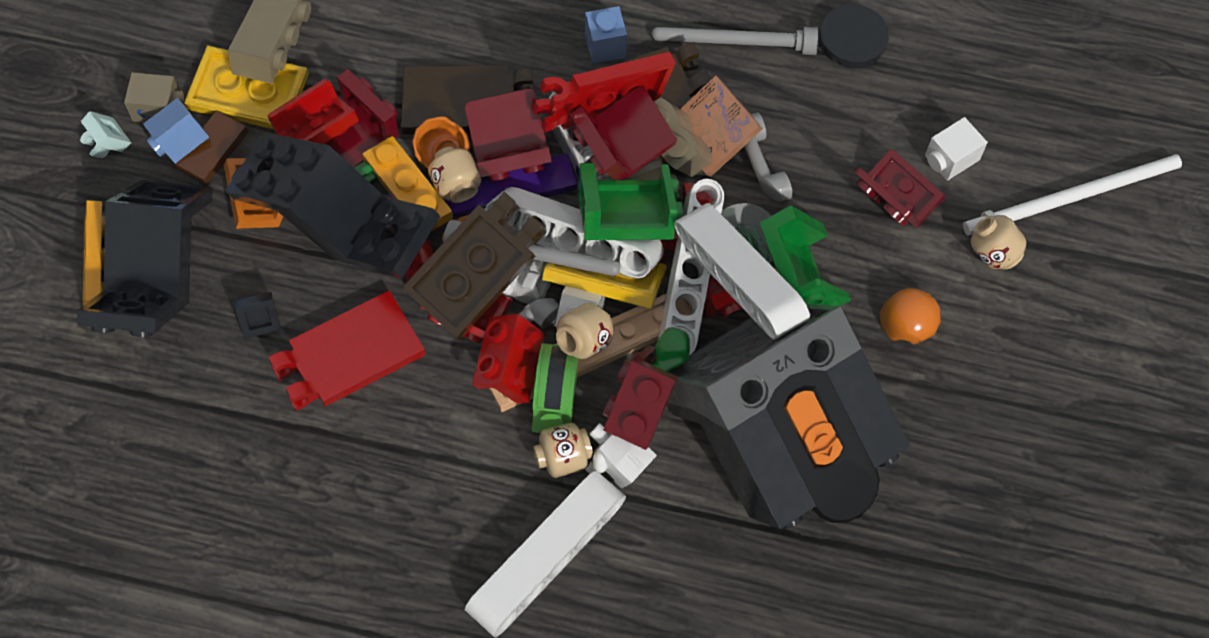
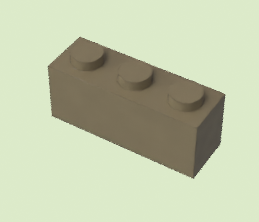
M254 0L228 49L232 74L273 83L278 71H283L286 66L287 53L290 47L295 46L298 41L299 28L302 22H307L309 19L311 2L307 0Z

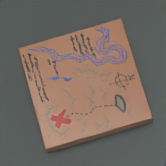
M718 76L711 79L681 108L692 123L693 133L700 137L710 150L712 162L702 169L710 177L763 129Z

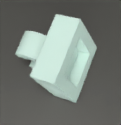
M89 111L81 120L87 131L83 133L80 141L91 146L96 142L94 149L89 153L92 157L104 158L109 153V150L123 153L131 144V141L112 117Z

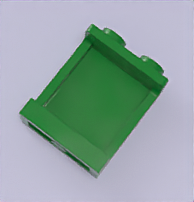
M580 163L578 199L584 240L674 239V222L682 217L683 212L682 203L676 202L678 195L677 178H671L669 165L661 164L659 179L597 180L595 163Z
M789 206L759 222L777 272L797 291L805 304L842 306L851 301L848 292L822 280L811 252L810 245L828 236L823 223L793 206Z

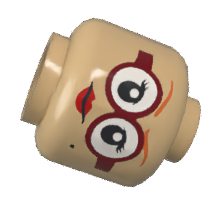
M445 147L439 150L434 156L435 159L428 167L429 177L438 195L442 199L450 200L453 203H461L471 199L478 192V187L482 181L471 153L465 149H454L453 147Z
M1005 215L984 217L976 224L970 243L973 250L986 266L991 269H1010L1017 265L1024 257L1027 242L1023 233L1011 218Z
M584 303L560 317L557 323L556 340L559 347L564 353L578 359H588L608 347L613 339L611 317L601 307L593 303Z
M572 422L543 429L539 435V445L533 446L538 468L546 467L548 473L554 478L585 470L588 459L593 458L592 447L586 429H579Z

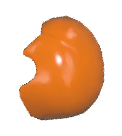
M444 116L426 119L416 128L412 140L415 156L427 169L435 159V154L445 147L465 149L470 152L471 148L467 133L464 132L463 128Z
M917 288L899 290L884 302L879 312L881 327L893 341H909L913 345L935 335L941 324V311L936 299L931 294Z

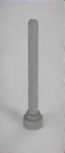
M656 27L652 30V37L656 41L795 47V51H802L803 55H816L818 27H803V30H796V33Z
M450 220L444 233V242L462 223L461 221ZM536 244L528 248L536 256L534 260L610 276L618 275L621 270L620 264L613 260Z

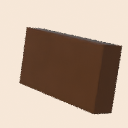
M217 110L203 127L209 138L175 164L177 170L204 185L209 183L248 133L245 125Z

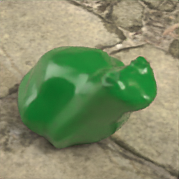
M667 328L656 343L655 360L651 365L670 372L686 363L690 357L688 334L678 328Z

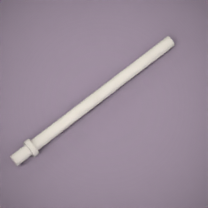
M1175 154L994 213L988 210L982 212L981 217L963 222V229L965 234L969 236L975 231L976 224L984 217L1005 215L1011 218L1012 221H1016L1181 168L1182 161Z

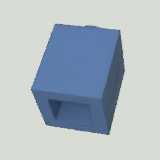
M619 6L585 12V38L592 64L626 58L627 32Z
M178 97L143 124L151 134L147 139L150 146L160 157L166 153L175 164L209 138L199 122Z

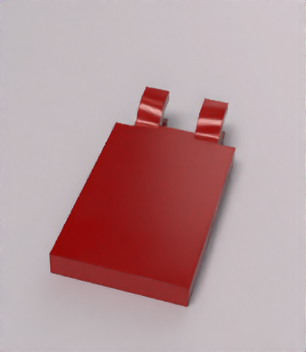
M669 51L575 74L571 82H566L558 77L544 78L540 86L542 93L555 92L558 95L552 96L551 99L536 100L533 111L535 115L541 113L550 115L544 118L541 126L543 131L547 132L555 129L558 125H561L563 130L576 127L577 125L570 114L579 107L583 106L593 117H596L637 87L645 88L655 102L661 97L676 62Z
M389 290L289 340L292 351H280L268 358L272 364V370L279 381L299 370L304 381L296 382L286 387L289 400L295 411H298L318 398L326 407L425 356V349Z

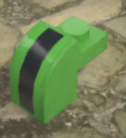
M541 344L533 397L532 432L540 433L543 429L572 422L579 359L564 353L559 345Z

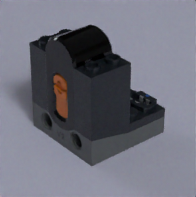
M806 304L810 319L776 340L771 339L750 317L692 352L686 363L669 372L678 376L667 403L673 416L701 424L748 516L778 529H788L802 521V515L805 513L831 523H847L859 518L872 506L878 494L880 478L877 467L892 464L900 457L898 453L910 446L841 306Z

